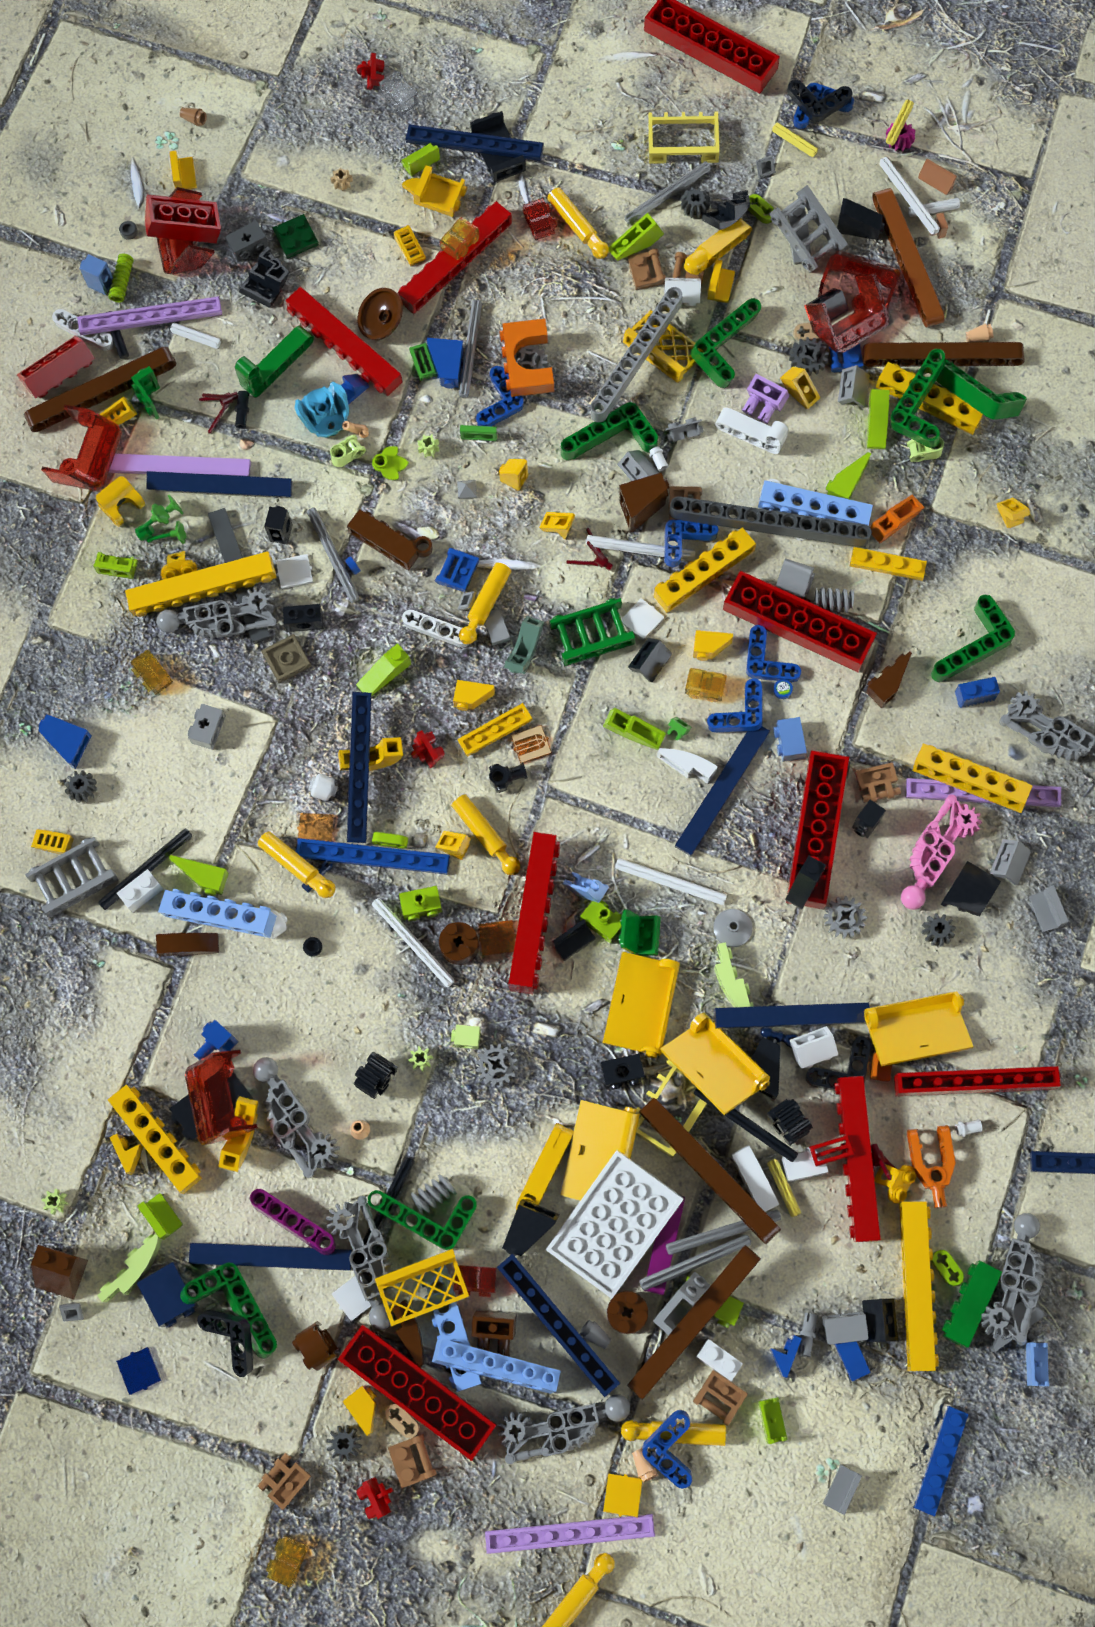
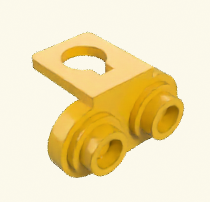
M185 551L167 555V564L161 569V577L164 580L197 571L198 568L194 561L186 560Z
M886 1165L890 1175H892V1179L882 1180L881 1176L884 1171L880 1166L874 1181L889 1188V1201L896 1204L904 1201L911 1183H914L916 1180L914 1168L909 1165H903L900 1169H896Z

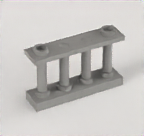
M806 185L796 193L798 196L797 200L782 211L777 207L769 214L771 215L772 222L779 227L801 259L803 267L810 273L819 267L816 264L817 260L832 249L838 252L848 244L812 190ZM804 205L808 210V214L791 226L785 217L799 206ZM814 220L818 225V229L801 241L795 232L809 221ZM822 234L825 235L828 244L811 256L806 246Z
M95 837L84 839L80 845L41 866L31 868L25 874L31 882L37 881L47 900L46 905L42 906V908L50 918L119 880L112 869L106 870L95 850V847L100 844ZM88 852L99 873L92 880L88 879L77 858ZM68 862H71L82 882L81 886L75 889H71L60 868ZM51 871H54L64 890L63 896L59 898L53 897L43 878L44 875Z

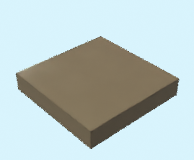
M295 634L261 650L278 683L312 667Z

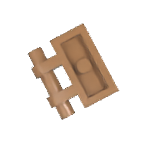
M893 762L855 771L860 791L868 790V794L862 795L863 803L868 802L870 799L874 802L883 798L891 799L901 794L899 787L892 788L891 785L898 781ZM883 785H884V787H885V790H884V791H879V792H876V791H875V788H874V787H879V786H883Z
M286 1452L274 1462L275 1465L269 1473H265L262 1476L263 1480L258 1485L262 1491L268 1486L273 1489L268 1497L282 1510L289 1505L312 1477L297 1462L290 1468L287 1463L292 1457ZM282 1470L285 1473V1475L279 1481V1483H277L274 1480V1478Z

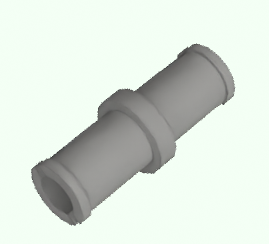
M804 1313L803 1328L799 1333L802 1340L798 1355L811 1357L813 1339H816L814 1332L818 1315Z

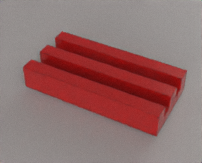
M849 1135L809 1147L816 1167L855 1155ZM846 1140L847 1144L819 1153L815 1152L816 1149ZM847 1148L849 1149V1152L843 1153L818 1161L817 1159L821 1156H825Z

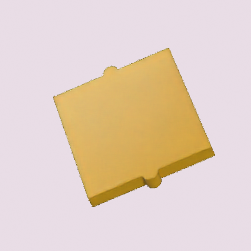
M608 1474L603 1512L618 1514L619 1517L624 1515L638 1518L642 1479L628 1477L627 1474H624V1476Z

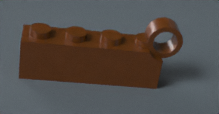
M359 509L347 525L349 534L408 571L416 562L418 556L422 558L428 557L433 550L432 542L428 537L420 536L415 541L413 539L408 540L399 530H392L386 522L378 521L368 511L364 512ZM421 543H426L429 545V547L423 551L417 548L418 545H420Z

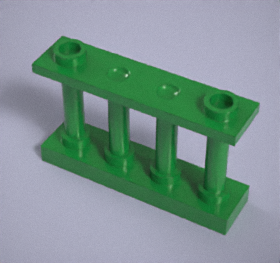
M611 598L605 603L564 616L557 615L550 620L551 630L558 628L565 648L564 653H561L564 667L635 644L633 631H625L618 609L622 608L621 598ZM607 612H611L618 631V635L612 638L607 636L600 616ZM593 617L601 638L599 642L592 643L589 641L582 620ZM572 623L576 624L583 643L582 647L577 649L572 648L565 629L566 625Z

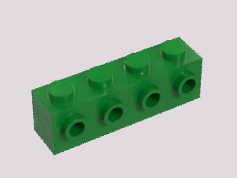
M980 1260L970 1265L967 1272L970 1276L967 1282H963L959 1289L961 1296L958 1301H954L950 1309L952 1316L950 1320L946 1319L942 1327V1331H944L942 1337L963 1348H969L982 1319V1313L985 1312L1002 1274V1271Z

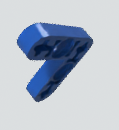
M810 83L807 86L810 92L816 91L813 95L818 101L835 91V89L818 83ZM852 97L851 102L838 111L845 113L851 111L854 98ZM808 98L801 100L803 103L811 102ZM829 101L826 103V105L828 107L835 106V103ZM798 106L794 114L793 124L798 129H804L809 124L810 119ZM802 114H804V120L799 121Z
M501 366L491 368L490 379L502 400L483 409L476 415L478 426L492 427L520 412L524 407L522 396L511 397V391L508 393L502 391V388L506 386V380L509 379V376L505 374L504 368ZM495 373L501 374V382L498 376H495ZM513 401L519 402V405L516 406V404H513ZM503 408L505 412L502 415H498L495 413V410ZM484 417L487 419V422L481 421V418Z
M669 520L664 531L665 564L669 567L680 565L682 539L714 541L718 535V526L682 520ZM672 528H675V534H672ZM693 528L696 530V532L690 533L687 531V529ZM675 541L678 545L672 546L668 542ZM671 553H675V554H674V558H675V559H672Z
M761 625L753 626L749 634L747 675L750 678L778 681L785 679L789 682L798 681L801 675V668L797 664L764 661L767 631ZM756 631H760L761 634L759 642H756ZM753 648H759L761 649L762 654L759 656H754L751 653V650ZM753 666H757V673H753ZM763 666H766L765 674H762ZM771 667H776L779 670V673L777 675H771L768 669ZM782 668H785L784 676H781ZM791 669H793L794 673L797 674H795L794 677H792L790 673L786 672H790Z
M752 678L745 683V712L711 714L707 718L709 730L718 733L756 731L760 729L763 724V689L761 681ZM753 685H756V688H755V694H756V695H752V689H751V688H752ZM752 701L759 703L756 708L749 707V703ZM752 714H755L756 717L755 724L751 723ZM737 718L740 720V723L733 726L730 724V721ZM715 720H718L717 725L714 726L713 723L715 722Z
M677 1410L643 1443L642 1453L644 1458L675 1486L684 1489L692 1483V1473L686 1465L668 1450L690 1427L688 1413L684 1410ZM677 1418L680 1420L684 1418V1424L681 1422L677 1424ZM663 1431H669L672 1437L669 1440H664L660 1437V1434ZM648 1447L651 1449L655 1447L656 1454L653 1451L648 1453ZM669 1459L673 1462V1465L670 1468H665L661 1465L662 1461ZM678 1473H679L681 1476L686 1475V1480L683 1479V1478H682L681 1480H679V1475H678Z

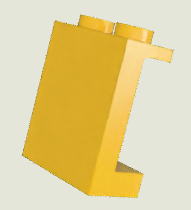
M426 165L413 194L414 204L453 217L455 211H459L461 206L460 199L465 196L467 191L465 179L462 178L460 182L436 175L432 173V167Z

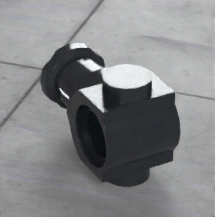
M523 762L511 768H508V766L503 767L500 764H494L489 767L490 784L495 788L496 793L506 791L508 785L513 784L514 780L528 779ZM497 775L503 777V779L498 782L493 780V778Z

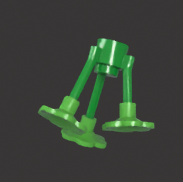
M170 494L168 495L170 504L165 508L162 505L153 504L151 519L135 529V533L140 541L147 540L150 543L162 538L178 537L182 544L186 543V533L180 521H176V530L152 536L155 533L152 527L153 523L157 521L164 524L169 523L168 519L170 516L168 512L171 513L177 510L184 514L181 507Z

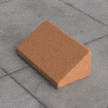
M926 159L918 176L920 180L945 195L954 187L957 177L929 159Z

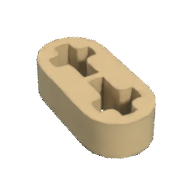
M823 322L801 323L793 330V336L798 341L799 339L806 341V337H809V340H813V338L820 340L828 333L827 325ZM820 326V329H824V332L818 335V332H812V330H816ZM800 328H802L803 331H809V333H805L803 337H801L800 334H797Z
M392 1404L386 1409V1419L404 1437L413 1438L419 1433L418 1422L397 1404ZM398 1408L400 1410L398 1414L402 1418L401 1421L396 1417L391 1419V1409L396 1410ZM404 1421L409 1425L412 1423L415 1425L413 1428L415 1432L413 1434L411 1432L406 1434L407 1428L402 1424Z

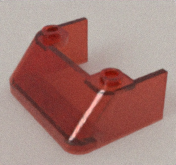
M176 187L169 197L199 200L202 197V192ZM157 238L165 274L174 275L201 269L215 253L212 249L194 246L193 241Z
M835 252L827 263L820 283L818 297L823 294L831 270L856 275L881 283L884 287L891 289L882 317L886 318L900 279V271L896 267L848 252Z
M876 274L855 276L860 294L856 295L852 300L854 313L834 325L831 324L825 303L804 305L814 334L833 351L844 353L889 325V315Z
M64 405V409L72 419L88 429L77 459L67 458L63 460L59 470L43 466L41 470L53 483L93 491L100 490L105 484L122 436V430L115 422L90 409Z
M241 1050L213 1052L187 1067L185 1071V1080L197 1137L202 1145L240 1137L258 1128L257 1124L247 1125L242 1116L234 1115L227 1079L234 1072V1064L231 1059L240 1055Z

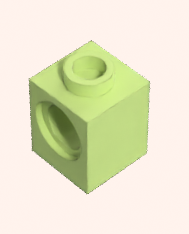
M456 1025V1030H452L451 1042H454L456 1048L479 1050L481 1029L478 1026Z

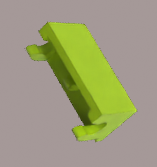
M98 552L93 567L98 574L133 579L138 560L135 557H130L129 559Z
M779 1398L758 1401L767 1444L788 1440Z

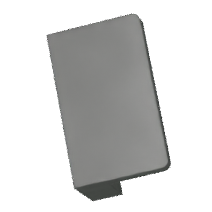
M857 365L843 369L838 402L842 405L855 402L861 407L866 406L870 375Z
M640 450L628 451L617 464L631 481L659 473Z
M1003 839L990 874L994 877L1007 878L1012 884L1018 885L1031 851L1020 841Z
M1054 885L1047 887L1043 892L1029 896L1028 899L1043 933L1065 926L1069 922Z
M862 1311L822 1316V1324L825 1327L828 1344L868 1340L866 1315Z
M840 1464L822 1504L845 1515L862 1475Z

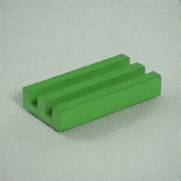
M423 343L410 347V354L420 381H423V378L429 379L430 376L436 377L437 372L427 344ZM422 348H424L432 371L428 372L424 357L421 352ZM416 350H417V352H418L420 361H421V363H422V366H423V369H424V372H425V373H423V374H422V372H421V370H420V367H419V364H418V361H417V358H416V355H415V352H414V351H416Z
M460 425V436L463 440L497 441V427Z

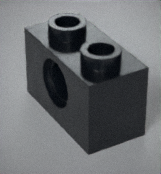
M269 506L264 525L270 542L288 545L293 526L289 512L282 506Z
M310 604L283 607V623L286 632L324 629L321 605Z
M870 799L852 826L855 829L854 832L861 837L869 838L880 823L886 810Z
M639 1053L600 1062L605 1087H610V1090L622 1088V1084L630 1083V1086L642 1083L641 1080L645 1079ZM620 1068H625L629 1074L626 1077H620L617 1071Z

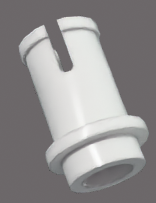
M655 447L650 450L649 456L653 458L658 471H663L669 466L662 454L663 449Z
M979 1119L965 1123L959 1121L958 1124H955V1131L957 1136L965 1137L967 1134L982 1132V1124Z

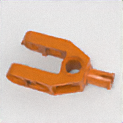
M937 1126L943 1167L926 1168L923 1165L921 1155L922 1144L919 1143L918 1129L907 1130L911 1163L916 1176L925 1189L932 1190L934 1208L947 1207L944 1189L950 1183L956 1163L949 1126ZM932 1172H937L940 1175L939 1182L931 1178Z

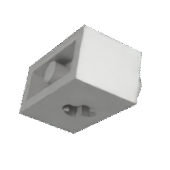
M201 704L200 709H197L195 712V722L188 730L190 742L213 750L226 717L224 711Z

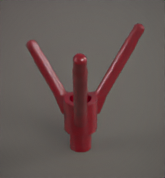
M229 392L226 394L203 393V398H199V401L219 400L223 406L210 426L209 434L213 431L225 410L230 406L229 404L233 403V400L238 399L237 392L231 394Z
M586 528V531H587L588 535H592V536H593V534H592V532L590 531V529H589V528ZM589 541L586 544L597 556L594 561H566L567 564L599 565L608 571L613 567V564L608 561L609 559L605 557L601 549L594 547Z
M872 1144L873 1172H875L876 1166H881L887 1179L891 1180L892 1178L886 1165L896 1167L884 1156L878 1144Z

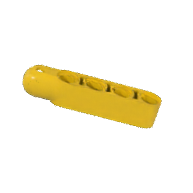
M740 218L733 225L719 230L699 245L695 252L686 258L684 269L693 275L700 274L703 270L714 264L716 259L719 260L745 240L751 233L752 227Z
M559 1123L555 1124L516 1203V1210L522 1199L536 1205L540 1204L573 1138V1130Z

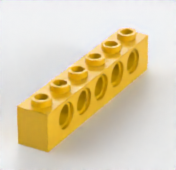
M887 362L877 380L875 388L890 390V395L901 399L916 374L902 369L897 364ZM935 384L919 407L920 410L972 435L983 418L982 413L961 398L951 393L948 389ZM917 388L918 390H914L915 392L922 391V389Z
M743 527L738 531H732L727 539L718 541L710 551L706 550L701 553L694 562H688L683 570L674 572L669 577V580L657 584L654 589V598L666 613L670 612L753 553L756 543ZM735 546L737 550H730L729 547ZM719 556L722 558V560L717 561L714 559V557ZM706 567L708 570L701 571L699 568ZM691 577L693 578V581L688 582L685 580V578ZM673 587H675V588H677L679 591H677V592H672L670 589L673 588Z
M924 743L917 755L912 770L1019 813H1022L1033 786L1023 780H1017L1005 773L996 772L989 767L978 765L971 760L960 758L953 753L942 751Z
M126 1084L108 1099L109 1103L176 1189L182 1194L186 1193L202 1179L199 1175L201 1170L195 1163L191 1165L187 1160L189 1157L188 1153L182 1147L180 1149L175 1144L177 1142L176 1138L171 1132L166 1133L163 1129L165 1124L159 1117L155 1118L151 1114L153 1111L151 1106L147 1102L143 1103L140 1100L141 1094L136 1087L133 1086L131 1088ZM136 1102V1110L129 1112V1105ZM148 1118V1125L142 1128L140 1126L141 1120ZM160 1133V1140L157 1143H153V1135ZM172 1148V1156L165 1158L164 1152L166 1149ZM183 1163L185 1165L184 1172L177 1174V1166Z

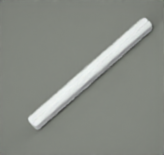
M882 158L880 166L931 235L938 233L940 227L889 158Z
M588 535L586 543L589 541L594 547L664 557V546L592 535ZM682 549L681 560L694 561L695 551Z
M620 858L616 862L615 868L720 905H724L726 901V894Z
M380 898L374 900L372 905L442 983L446 987L451 986L454 983V978Z

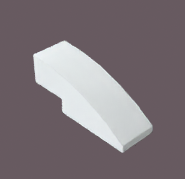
M666 748L658 750L657 757L686 778H689L693 773L708 784L717 772L718 766L695 754Z
M748 1145L732 1153L731 1156L752 1199L765 1212L778 1206L779 1203L750 1146Z

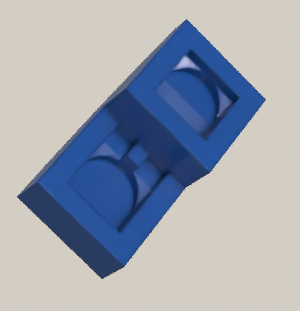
M857 1341L834 1344L851 1381L871 1373Z

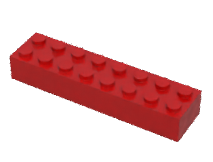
M657 0L644 18V31L759 94H761L778 70L779 55L677 0Z
M741 570L723 605L724 611L754 625H761L773 634L858 673L877 635L874 631Z
M812 750L808 759L787 895L807 857L811 856L824 863L826 867L805 907L824 910L829 893L849 757Z
M533 832L508 983L509 989L512 992L533 995L534 989H538L539 974H537V970L541 971L542 966L540 951L544 952L545 947L543 932L547 933L548 917H546V914H550L551 898H549V895H553L554 879H552V876L556 877L557 860L555 858H559L560 842L557 841V835Z
M365 1325L359 1328L337 1359L471 1461L474 1460L497 1426L488 1417Z

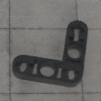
M792 80L787 90L788 95L812 122H820L850 103L853 94L850 87L842 86L818 101L800 80ZM808 98L811 102L805 104L801 100ZM831 101L835 103V106L828 107L826 103Z
M858 1037L853 1041L847 1074L813 1067L806 1073L807 1083L814 1087L835 1091L834 1086L829 1083L831 1076H837L838 1078L863 1076L865 1082L871 1048L869 1040L865 1037ZM860 1041L866 1046L861 1053V1056H865V1059L860 1056L854 1057V1054L858 1055L859 1047H856V1044H859ZM859 1060L862 1062L863 1069L861 1071L853 1069L852 1063ZM814 1072H817V1076L824 1077V1073L828 1074L825 1079V1084H822V1079H817L816 1082H814L813 1078L810 1077V1075H812Z
M206 1310L201 1313L197 1318V1322L202 1330L230 1337L234 1373L239 1377H245L253 1371V1353L249 1322L243 1317L214 1310ZM221 1320L226 1323L227 1329L222 1326ZM239 1343L243 1345L244 1352L239 1348Z

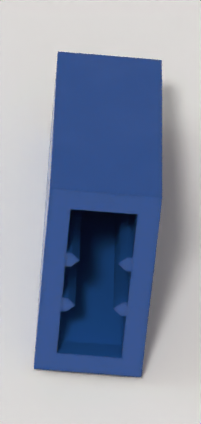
M427 338L428 350L440 385L448 389L459 388L464 352L463 341Z
M48 714L39 723L38 731L72 768L76 769L92 736L88 730Z

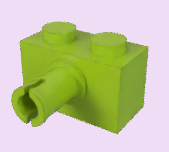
M437 886L399 893L404 920L416 921L422 916L436 917L439 913L443 912Z
M603 900L599 903L592 901L580 915V921L584 919L589 928L611 944L621 932V914L616 911L613 913L609 910L608 904Z

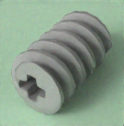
M816 587L815 605L819 607L821 605L823 609L829 606L831 612H833L835 607H837L838 612L844 607L846 613H848L850 608L853 609L854 590H851L848 595L846 589H843L840 594V590L836 588L833 594L832 588H828L825 593L824 587H821L819 592Z
M439 1174V1182L434 1179L431 1180L432 1187L426 1183L424 1184L426 1191L418 1188V1196L413 1192L411 1193L412 1200L422 1215V1210H425L427 1213L430 1212L429 1205L433 1208L437 1207L436 1200L441 1204L444 1203L442 1196L450 1199V1191L455 1195L457 1194L447 1177Z

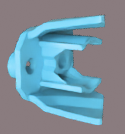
M333 381L330 383L329 388L324 386L323 388L315 389L304 396L301 401L299 399L295 400V411L311 433L318 437L327 438L343 430L342 424L344 421H347L349 406L346 392L340 384ZM329 424H331L332 426H334V428H333V429H329V428H330V427H329Z

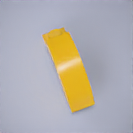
M401 737L382 738L379 744L370 747L369 771L391 766L401 760L403 757ZM339 750L340 771L349 770L350 750Z
M241 1096L238 1097L233 1125L229 1137L221 1149L218 1167L238 1172L241 1168L254 1135L258 1114H256L258 1101Z

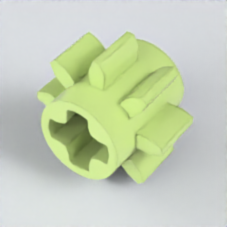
M433 434L430 436L423 435L422 440L417 441L418 446H420L418 447V452H423L424 458L427 456L434 457L435 452L440 451L438 446L439 440H434Z
M418 1046V1051H410L413 1058L408 1059V1061L415 1063L413 1070L419 1067L424 1072V1067L428 1066L431 1068L429 1060L434 1058L431 1055L427 1056L429 1053L428 1048L422 1051L420 1046ZM424 1055L425 1061H420L418 1063L417 1057H422Z
M55 1189L54 1193L47 1191V1197L41 1200L46 1204L43 1209L47 1211L51 1208L50 1213L52 1215H55L56 1210L63 1213L64 1205L69 1204L64 1199L67 1194L62 1193L59 1195V1189ZM54 1198L58 1199V1200L56 1201V1203H57L56 1206H55V1205H52V1204L54 1203V1200H53Z

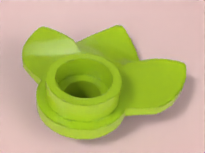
M389 446L372 459V466L376 471L381 472L384 478L398 480V472L407 467L408 461L397 455V446Z

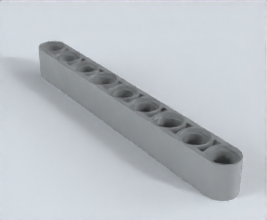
M671 287L667 290L591 403V418L595 422H603L681 308L682 291L678 287ZM601 409L602 412H596L595 410Z

